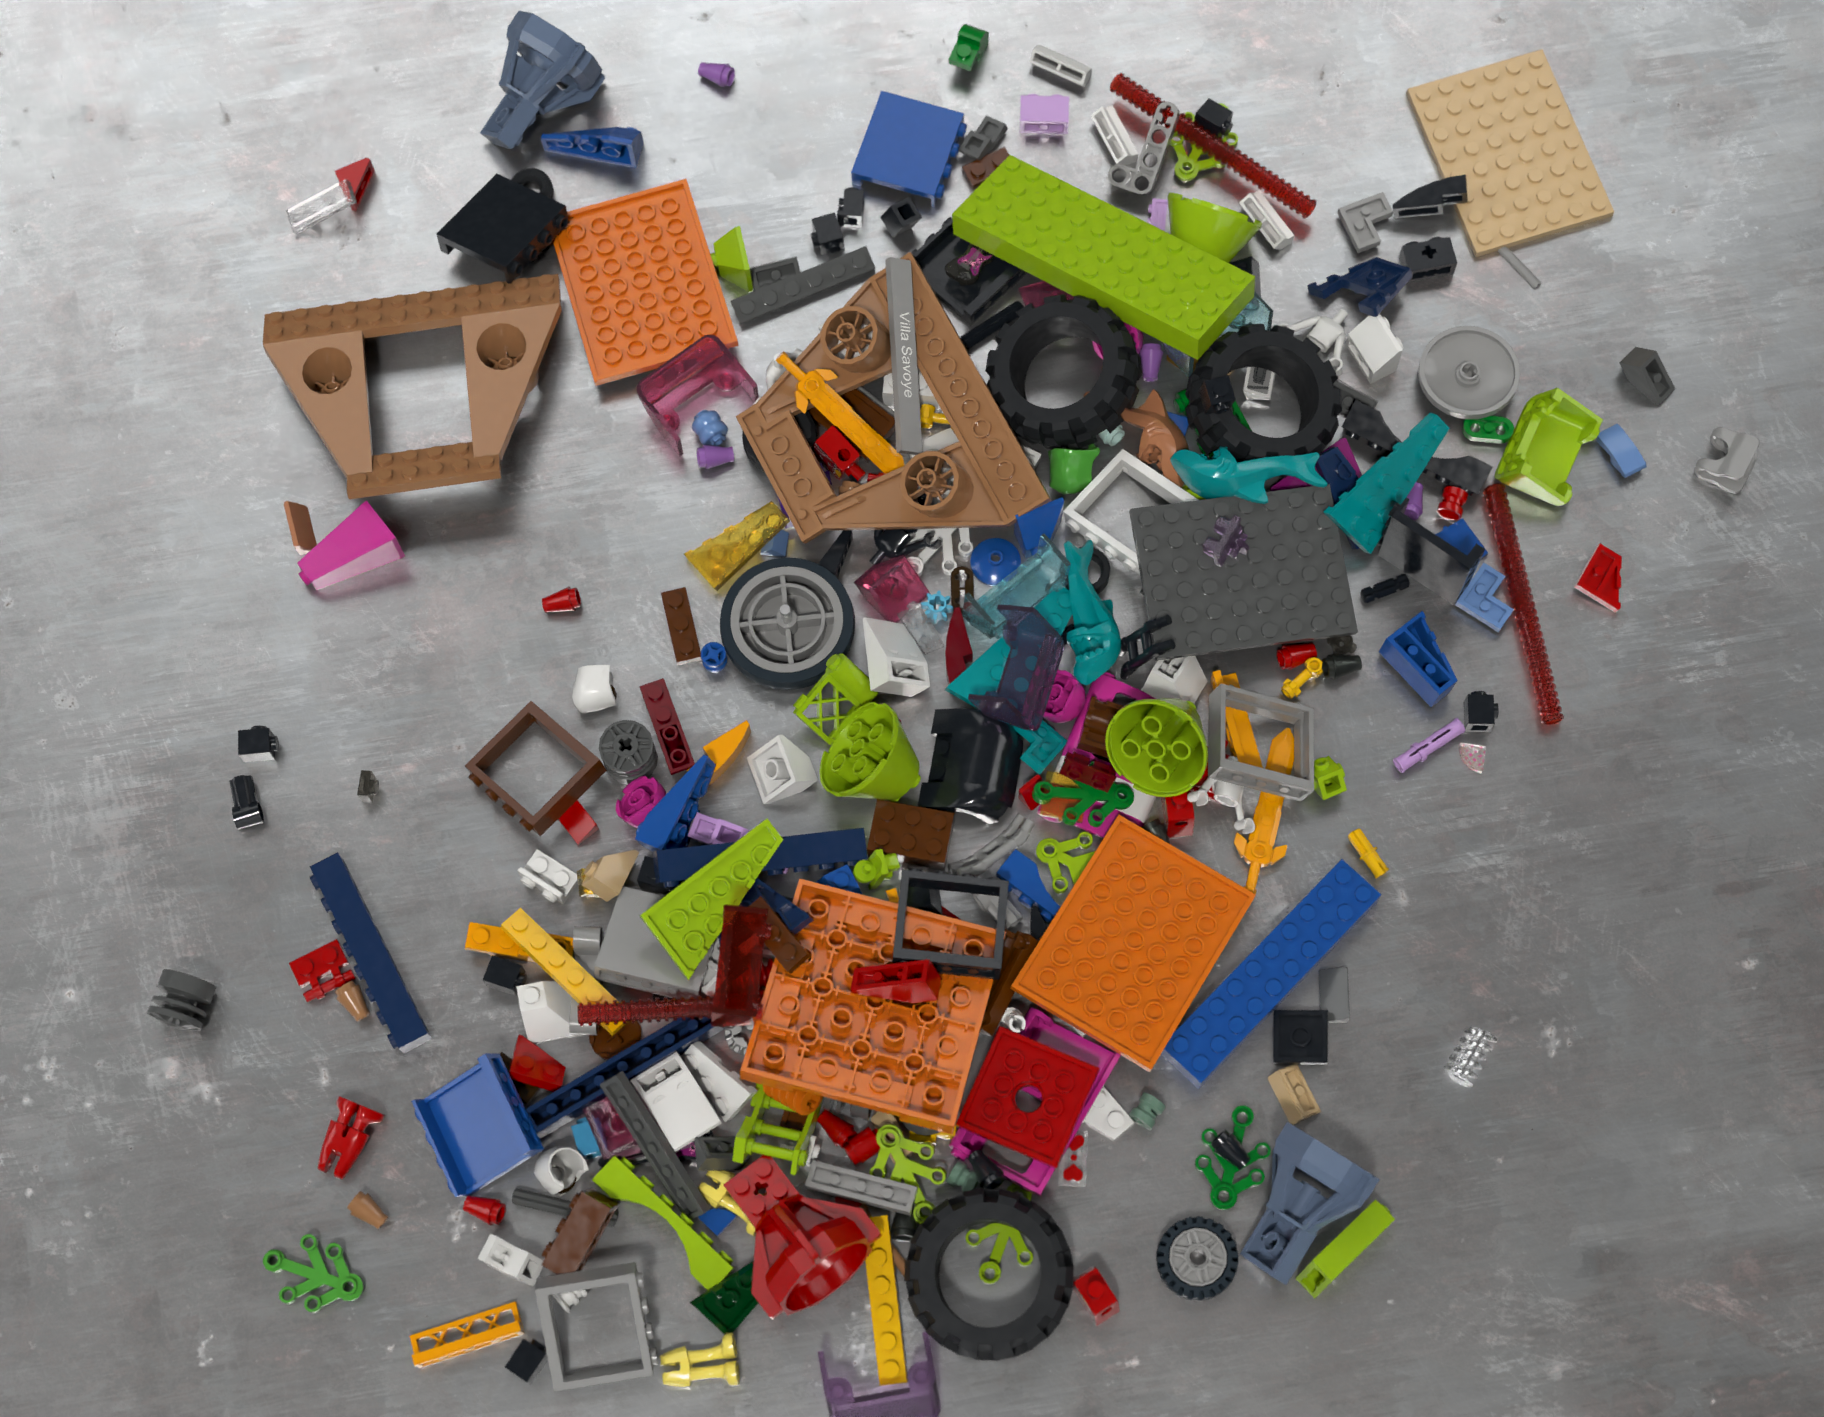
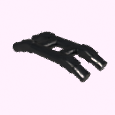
M1168 614L1148 620L1142 627L1121 639L1119 655L1124 656L1127 651L1129 655V661L1125 662L1121 668L1120 677L1123 680H1128L1137 668L1152 658L1175 649L1176 645L1173 639L1152 645L1151 633L1172 623V619ZM1139 640H1141L1143 653L1140 655L1137 646Z

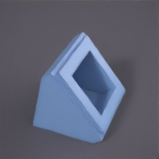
M777 526L764 530L760 554L786 558L789 533Z

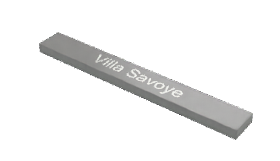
M889 257L885 260L896 449L897 453L917 455L922 453L911 261Z

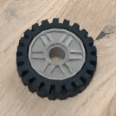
M1188 1217L1176 1222L1162 1236L1157 1248V1269L1167 1288L1175 1292L1179 1297L1197 1301L1211 1299L1222 1293L1235 1277L1239 1258L1235 1240L1232 1239L1230 1232L1226 1231L1220 1223H1216L1210 1218ZM1193 1252L1201 1253L1205 1259L1202 1265L1193 1264L1190 1260V1254Z

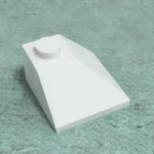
M783 734L777 735L747 757L763 804H769L800 793L818 781L810 757Z
M540 981L516 986L520 1011L528 1040L532 1043H539L573 1036L569 1032L571 996L556 981Z

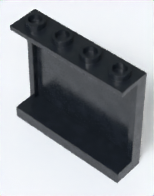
M496 174L436 235L440 251L449 254L455 248L503 271L506 282L510 284L567 227L569 218L566 205L500 174Z
M949 217L944 221L941 229L936 234H930L925 240L924 245L918 250H913L911 253L917 260L937 298L967 324L972 326L1027 272L985 250L981 254L983 256L992 255V257L981 263L976 276L973 275L970 269L967 270L957 263L958 259L969 254L971 248L978 250L979 247L954 235L953 221ZM967 272H969L971 279L967 278Z
M1406 497L1401 505L1396 503L1388 515L1390 517L1385 523L1386 527L1378 543L1381 546L1378 555L1452 605H1455L1471 582L1485 549L1476 544L1470 553L1465 555L1405 515L1404 513L1410 500Z

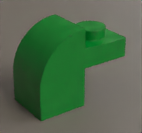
M963 24L958 32L956 44L949 56V64L971 72L975 61H981L988 46L989 32Z

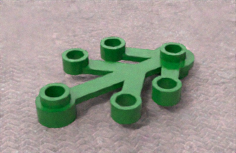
M1076 780L1073 781L1080 788L1053 787L1049 782L1040 781L1032 791L1034 801L1042 805L1048 804L1052 798L1081 800L1073 808H1067L1062 815L1063 822L1069 826L1076 824L1079 817L1096 801H1107V803L1100 810L1095 809L1091 811L1088 816V822L1093 827H1100L1105 818L1115 809H1127L1134 801V793L1131 788L1124 784L1116 785L1115 783L1112 784L1108 793ZM1040 788L1047 789L1049 793L1041 792ZM1118 793L1123 794L1126 798L1121 799ZM1067 814H1073L1075 819H1069ZM1092 816H1099L1101 821H1095Z
M1243 1105L1236 1107L1231 1115L1232 1123L1235 1125L1233 1134L1241 1145L1245 1128H1248L1254 1119L1253 1111ZM1244 1114L1247 1117V1121L1244 1123L1239 1122L1237 1115ZM1208 1128L1203 1131L1201 1141L1204 1145L1209 1146L1213 1152L1214 1148L1210 1145L1211 1142L1206 1141L1204 1135L1212 1133L1215 1139L1218 1134L1214 1129ZM1264 1142L1258 1143L1252 1151L1247 1153L1251 1159L1243 1168L1257 1160L1267 1159L1271 1153L1270 1146ZM1265 1147L1267 1154L1261 1156L1258 1154L1257 1149ZM1213 1152L1224 1170L1221 1181L1211 1167L1212 1161L1210 1157L1199 1155L1195 1160V1168L1199 1172H1203L1211 1185L1210 1200L1217 1209L1228 1210L1232 1208L1237 1201L1239 1193L1251 1186L1261 1185L1265 1179L1264 1172L1256 1168L1249 1172L1248 1177L1232 1184L1235 1173L1240 1170ZM1200 1159L1207 1160L1208 1166L1206 1168L1199 1166L1198 1161ZM1253 1173L1260 1174L1261 1180L1259 1182L1252 1180L1251 1175ZM1221 1192L1227 1193L1228 1200L1221 1201L1218 1194Z

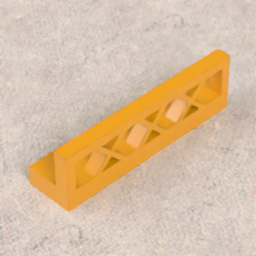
M1220 670L1212 672L1210 683L1213 691L1220 684H1231L1236 688H1240L1236 673L1222 676ZM1226 706L1225 736L1231 756L1237 757L1238 762L1263 768L1248 713Z
M514 1301L410 1335L414 1352L412 1355L414 1366L417 1368L426 1367L524 1335L525 1332L517 1303ZM512 1310L514 1322L502 1326L496 1324L501 1313ZM495 1315L492 1321L487 1319V1317ZM482 1319L490 1324L487 1331L477 1334L470 1332L475 1321ZM468 1324V1326H467L466 1329H463V1328L460 1327V1326H463V1325ZM456 1328L464 1332L459 1340L450 1343L443 1341L450 1329ZM442 1332L439 1338L434 1336L435 1334ZM431 1337L437 1341L434 1348L420 1351L418 1340Z

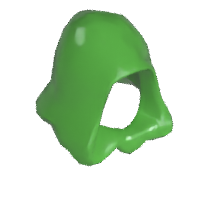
M1093 443L1085 450L1066 448L1049 450V486L1061 494H1076L1083 491L1092 481V466L1095 458L1100 453L1099 447H1096Z

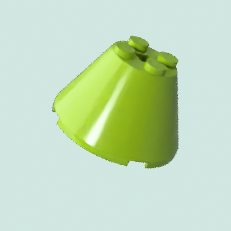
M1169 193L1167 197L1171 235L1227 263H1230L1261 229L1263 224L1256 219L1255 222H1249V216L1197 198L1189 199L1177 193Z
M1177 698L1137 700L1122 707L1108 725L1105 743L1109 760L1118 775H1123L1134 784L1133 788L1156 797H1172L1189 791L1202 778L1207 767L1208 748L1200 716L1196 711V706L1191 701Z
M870 702L849 714L832 734L831 738L834 741L829 751L823 752L819 774L822 786L826 791L838 797L889 800L896 803L910 788H915L921 780V776L918 774L919 760L896 712L886 703L877 704L876 702Z

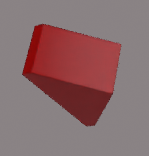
M369 158L361 159L334 171L353 211H357L375 172Z

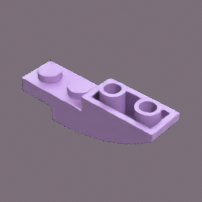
M697 812L688 837L706 845L736 842L750 830ZM784 868L783 873L787 875L789 868Z

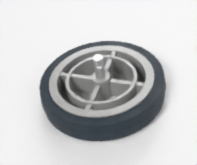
M800 558L771 559L747 570L729 589L724 599L720 616L722 643L727 655L736 668L753 682L777 690H796L816 684L826 673V662L832 655L844 654L847 656L855 631L853 605L842 583L823 566Z

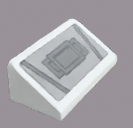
M1247 367L1243 388L1246 399L1271 400L1276 373L1264 368Z

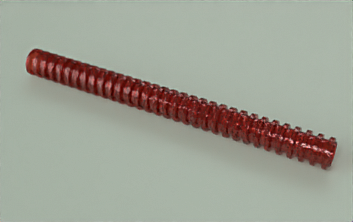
M1124 73L1117 74L1110 84V91L1112 93L1116 92L1118 97L1122 96L1124 101L1128 100L1130 105L1134 104L1136 109L1140 108L1141 112H1147V116L1154 117L1158 105L1166 101H1161L1160 97H1155L1154 93H1149V90L1143 89L1142 85L1137 86V82H1131V78L1124 77ZM1171 107L1167 111H1162V114L1165 116L1163 124L1166 123L1168 117H1173L1174 115ZM1185 113L1180 114L1174 133L1177 132V136H1183L1185 141L1190 140L1189 143L1191 145L1196 144L1197 149L1202 148L1203 153L1208 152L1209 157L1214 156L1215 161L1220 160L1221 165L1226 164L1228 169H1233L1235 174L1239 173L1241 178L1246 177L1245 180L1247 182L1252 181L1253 186L1258 185L1259 190L1264 189V193H1270V197H1276L1278 202L1282 201L1284 206L1288 205L1291 211L1296 210L1295 213L1297 215L1302 214V218L1306 219L1311 215L1317 205L1316 199L1311 200L1310 195L1305 196L1302 190L1298 191L1296 186L1291 187L1292 184L1290 182L1285 183L1284 178L1279 179L1278 174L1273 175V171H1267L1265 166L1261 167L1259 162L1255 163L1254 159L1248 158L1246 153L1241 154V150L1238 149L1236 151L1235 146H1229V142H1223V138H1217V134H1211L1209 129L1204 130V126H1198L1197 121L1192 122L1191 117L1186 118Z
M1492 484L1483 490V494L1486 496V503H1488L1487 509L1490 510L1488 512L1489 517H1492L1490 521L1493 524L1494 537L1497 539L1496 545L1499 546V557L1503 561L1501 565L1502 568H1505L1503 573L1506 575L1507 589L1511 590L1509 591V596L1512 597L1510 601L1514 605L1512 607L1514 609L1513 612H1516L1514 614L1515 619H1517L1516 625L1520 627L1518 629L1519 634H1521L1520 640L1524 642L1522 643V648L1525 649L1524 656L1527 657L1525 660L1529 664L1527 668L1531 672L1529 674L1530 679H1533L1531 681L1532 686L1535 687L1533 692L1537 694L1535 696V700L1539 702L1537 708L1541 709L1539 711V715L1543 717L1541 723L1553 725L1564 719V715L1560 713L1562 707L1558 706L1560 699L1556 698L1558 697V692L1555 691L1557 687L1553 683L1555 680L1554 676H1551L1553 671L1549 668L1551 666L1550 661H1547L1549 658L1548 654L1545 653L1547 648L1543 646L1545 644V640L1541 638L1543 632L1539 631L1541 625L1538 623L1539 617L1536 616L1535 602L1532 601L1534 599L1533 594H1530L1532 592L1531 587H1529L1530 581L1526 579L1528 573L1525 572L1524 558L1521 557L1522 550H1519L1521 546L1518 543L1517 530L1513 528L1515 522L1512 521L1511 507L1508 506L1510 503L1506 499L1508 497L1507 492H1505L1506 487L1503 484Z
M748 992V995L739 993V996H735V993H731V996L723 994L722 997L715 994L714 997L706 995V998L698 995L697 998L689 996V999L681 996L680 999L672 997V1000L664 997L663 1000L655 998V1001L647 998V1001L638 999V1002L630 999V1002L621 1000V1003L613 1000V1003L604 1001V1004L596 1001V1004L587 1002V1005L579 1002V1005H577L578 1024H580V1027H584V1024L592 1026V1023H597V1026H601V1023L609 1025V1022H614V1025H618V1022L626 1024L627 1021H631V1024H634L635 1021L643 1023L644 1020H648V1023H651L652 1020L660 1022V1019L668 1022L669 1019L677 1021V1018L685 1021L686 1018L694 1020V1017L702 1020L703 1017L711 1019V1016H715L716 1019L720 1016L728 1018V1015H732L733 1018L737 1015L745 1017V1014H749L752 1017L753 1014H758L764 994L756 992V995H752V992Z

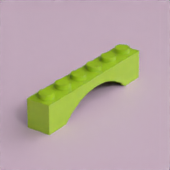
M614 1155L592 1179L611 1199L643 1205L665 1218L675 1229L684 1244L689 1259L690 1274L707 1290L729 1277L735 1270L731 1266L734 1260L723 1250L717 1253L711 1247L714 1241L703 1231L698 1235L691 1228L694 1222L683 1212L678 1216L671 1209L675 1204L663 1193L658 1197L652 1191L654 1185L644 1175L638 1178L632 1172L635 1167L624 1156L619 1160Z

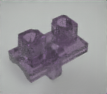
M1236 515L1233 516L1232 520L1219 516L1215 523L1214 531L1223 536L1220 541L1208 537L1203 544V552L1212 557L1214 564L1222 567L1228 555L1235 559L1238 553L1247 554L1249 551V546L1245 543L1248 536L1241 533L1243 527L1240 525L1241 518Z

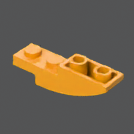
M469 922L464 950L487 953L490 956L536 963L501 927ZM549 934L572 956L573 938Z

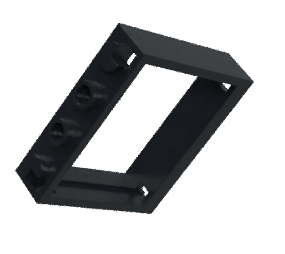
M917 868L902 869L892 964L929 959L940 974L999 980L1002 966L1009 881L998 877L978 878L971 874L959 876L950 875L944 871L931 873L923 872ZM908 887L999 896L994 957L988 958L902 948Z

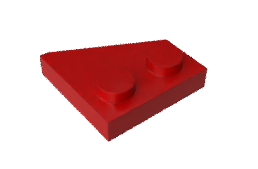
M1601 543L1598 544L1575 583L1574 588L1616 613L1621 608L1619 589L1621 588L1620 570L1622 568V556Z
M519 1034L508 1072L511 1079L552 1092L560 1089L566 1067Z

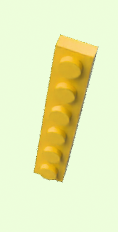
M521 907L501 924V929L612 1036L632 1019V1014Z
M889 1216L869 1217L881 1233V1237L870 1245L873 1251L865 1260L879 1384L884 1386L908 1383Z

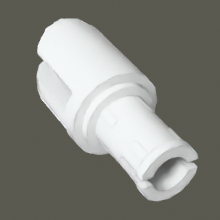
M1008 1005L997 1029L1002 1026L1016 1033L1021 1032L1020 1029H1025L1026 1021L1018 1009Z

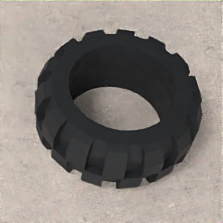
M1064 294L1044 298V305L1035 308L1031 302L1017 311L1016 314L1019 318L1011 326L1006 322L994 338L998 343L996 350H990L988 353L985 371L990 379L987 382V386L1011 429L1020 438L1032 445L1043 444L1046 449L1050 450L1055 448L1068 449L1070 444H1076L1079 448L1096 443V435L1106 429L1111 434L1124 421L1121 414L1125 408H1133L1139 393L1136 383L1142 376L1141 358L1136 351V343L1124 323L1110 308H1102L1096 300L1080 295L1074 296L1073 300H1068ZM1071 337L1085 338L1102 346L1103 367L1100 377L1093 389L1084 398L1062 408H1043L1027 401L1025 395L1026 374L1031 362L1043 348L1060 339Z
M1260 323L1241 326L1238 332L1228 331L1215 340L1196 363L1193 373L1189 376L1185 392L1189 400V405L1185 408L1189 427L1191 430L1197 428L1200 436L1196 441L1207 456L1219 449L1220 446L1227 447V450L1233 455L1237 463L1264 457L1295 456L1315 452L1321 454L1322 450L1332 441L1339 426L1337 416L1342 412V392L1340 389L1334 388V383L1338 377L1330 360L1323 362L1317 355L1321 348L1308 337L1303 342L1293 337L1295 330L1274 325L1271 330H1265L1264 324ZM1259 367L1270 370L1282 377L1297 396L1301 410L1299 430L1297 433L1287 437L1272 438L1256 434L1247 429L1236 419L1231 409L1221 414L1211 413L1205 415L1198 391L1204 381L1227 376L1229 372L1239 368ZM1279 475V477L1284 478L1287 477V475Z
M984 1188L964 1191L963 1194L949 1200L946 1199L931 1210V1214L921 1225L919 1224L910 1241L911 1245L907 1260H905L904 1271L909 1304L915 1318L922 1324L926 1333L941 1346L953 1351L957 1355L975 1360L990 1361L1015 1358L1033 1350V1348L1047 1339L1058 1327L1069 1307L1074 1288V1266L1071 1250L1065 1236L1048 1212L1036 1202L1021 1196L1019 1193L1004 1189ZM1000 1223L1018 1230L1034 1245L1041 1265L1040 1287L1032 1305L1016 1320L998 1327H978L959 1318L946 1303L939 1283L940 1263L946 1248L959 1233L977 1224Z

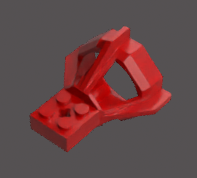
M762 1155L723 1185L755 1228L756 1238L751 1293L771 1319L776 1318L783 1311L788 1316L818 1305L853 1278L873 1251L870 1245L881 1237L880 1231L862 1208L808 1198L799 1194L771 1156ZM761 1188H766L767 1194L765 1196L758 1194Z

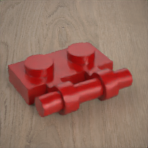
M337 939L289 963L301 988L311 984L312 989L303 993L307 1003L316 998L320 1000L326 997V993L356 979L352 969L344 973L340 970L349 965V962ZM331 973L333 974L334 978L320 984L319 979Z

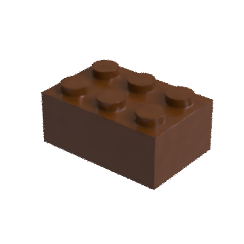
M877 800L867 845L868 858L874 850L882 849L884 855L896 853L898 862L901 864L908 863L945 871L954 827V813Z
M592 1187L576 1193L569 1205V1208L572 1209L571 1213L566 1218L563 1217L555 1230L558 1233L557 1238L547 1244L541 1255L545 1258L542 1266L557 1275L582 1271L618 1208L619 1203Z

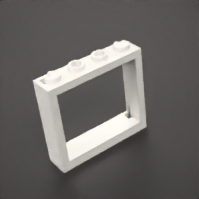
M1122 449L1067 506L1063 514L1066 521L1065 524L1071 528L1073 533H1080L1086 541L1091 540L1093 546L1097 545L1103 549V552L1110 559L1114 560L1116 558L1126 570H1132L1140 575L1137 554L1081 515L1122 472H1125L1171 504L1197 501L1198 499Z

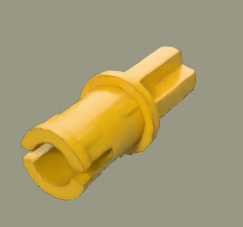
M1355 829L1348 835V839L1361 856L1359 860L1365 862L1375 879L1390 870L1376 850L1378 848H1373L1361 829Z

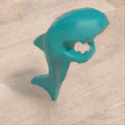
M1220 446L1219 449L1213 452L1212 460H1207V456H1204V454H1198L1186 449L1175 452L1170 458L1173 468L1184 484L1191 491L1205 499L1235 496L1250 502L1266 504L1268 503V497L1264 488L1265 481L1279 475L1293 476L1316 487L1324 488L1328 485L1316 472L1315 466L1320 458L1317 452L1295 456L1264 457L1237 463L1233 455L1227 450V447Z
M1088 540L1081 548H1077L1070 541H1066L1064 549L1068 566L1070 602L1075 628L1067 633V644L1072 647L1076 655L1073 674L1081 684L1087 686L1109 670L1116 662L1121 650V638L1118 626L1113 618L1112 600H1101L1088 578V566L1093 554V542Z

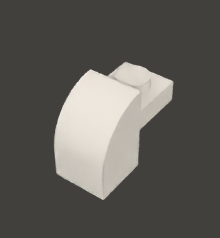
M492 1234L489 1235L478 1257L479 1260L495 1270L532 1287L543 1268L542 1259Z

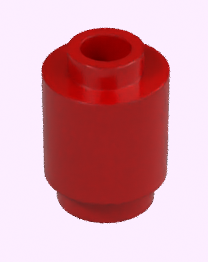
M869 1126L849 1139L847 1141L848 1144L843 1147L854 1165L859 1162L863 1164L880 1151L881 1147L876 1140L877 1128L871 1130Z

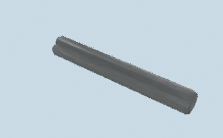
M518 1188L514 1190L512 1195V1203L566 1217L572 1211L569 1208L571 1201ZM616 1212L611 1218L608 1227L615 1226L617 1221Z

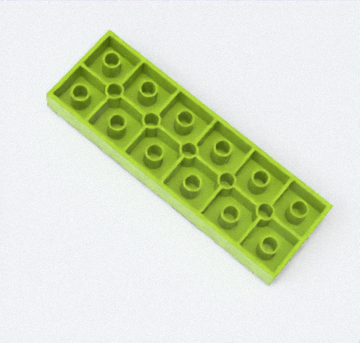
M1009 155L952 213L954 235L1072 296L1080 295L1096 300L1099 306L1110 308L1123 322L1196 360L1205 353L1254 298L1255 276L1012 155Z

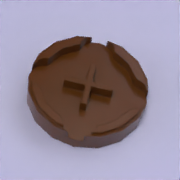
M633 1015L632 1019L613 1036L599 1024L598 1035H589V1043L599 1057L603 1060H609L642 1040V1028L637 1018Z

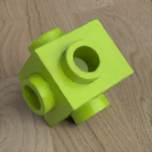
M1329 756L1318 758L1314 761V791L1323 800L1347 791L1344 781L1345 773L1340 763L1336 764Z

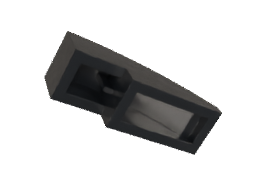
M1466 175L1437 180L1403 196L1392 204L1394 219L1444 214L1443 205L1468 203Z

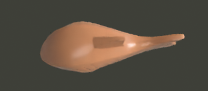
M1153 389L1143 405L1139 408H1125L1121 417L1125 422L1143 429L1139 453H1136L1137 459L1145 464L1157 463L1158 469L1162 471L1163 476L1181 488L1184 482L1173 468L1170 458L1179 450H1189V446L1182 431L1169 418L1161 396Z

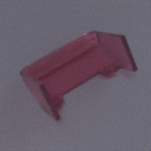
M715 335L701 337L644 377L637 385V394L657 430L679 457L683 455L681 439L675 433L680 425L679 416L674 410L676 407L712 382L718 389L725 392L732 391L741 385L754 402L759 397L756 382Z

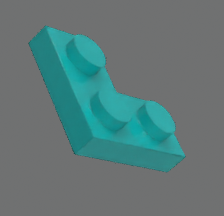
M1030 709L1013 726L1016 732L1031 743L1020 759L1039 775L1064 748L1067 742L1063 736Z

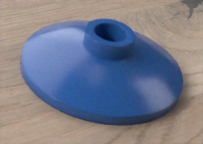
M990 538L982 541L974 548L971 554L970 565L974 576L979 581L990 586H1001L1011 582L1017 576L1021 566V558L1017 548L1011 542L1001 538ZM997 555L1000 557V560L994 562L991 560V557Z

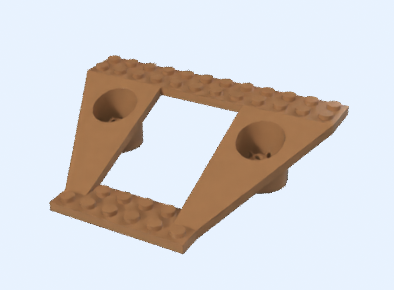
M911 252L900 259L911 261L917 366L959 441L938 451H925L917 454L905 466L836 496L794 418L795 415L802 413L796 407L794 391L797 390L795 387L798 380L786 370L756 404L735 417L801 541L805 544L825 531L1010 527L1016 523L1015 515L1018 514L1020 517L1052 501ZM886 268L870 277L842 308L835 310L826 319L821 332L794 361L804 373L814 371V369L833 371L838 378L824 382L839 396L892 373ZM861 325H868L863 329H860ZM873 331L872 340L867 339L866 334ZM866 344H869L868 349L863 352L862 349ZM846 348L847 351L844 359L839 358L838 352ZM853 352H859L860 356L851 359ZM807 399L808 405L806 410H809L814 406L809 402V399ZM941 468H950L946 473L940 474ZM954 475L953 486L947 485V479ZM946 489L951 490L949 495L944 499L942 495L945 493ZM925 493L927 495L925 504L921 505L917 498ZM939 497L941 502L931 505L932 499Z
M545 274L539 277L518 278L510 284L506 281H495L488 284H472L466 287L445 288L430 292L422 291L415 294L372 298L357 302L349 301L342 304L322 305L320 307L299 308L292 311H276L265 314L263 331L264 351L345 475L349 499L501 478L502 458L528 393L537 386L539 379L538 369L561 314L559 275ZM462 325L472 442L383 453L373 456L364 338Z

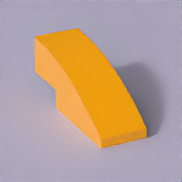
M747 720L703 746L704 754L716 764L709 786L726 772L744 748L751 734L750 725Z

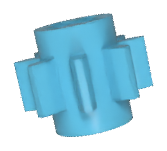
M938 590L937 594L933 595L927 593L928 601L921 602V608L926 610L924 618L930 617L933 619L934 624L942 619L947 621V612H953V606L947 605L950 602V596L944 597L941 595L940 590ZM936 605H940L939 610H934Z

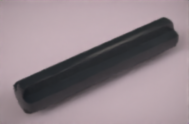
M1020 301L1012 303L962 335L960 338L966 349L973 347L1001 329L1005 322L1008 324L1018 318L1016 312L1024 307Z

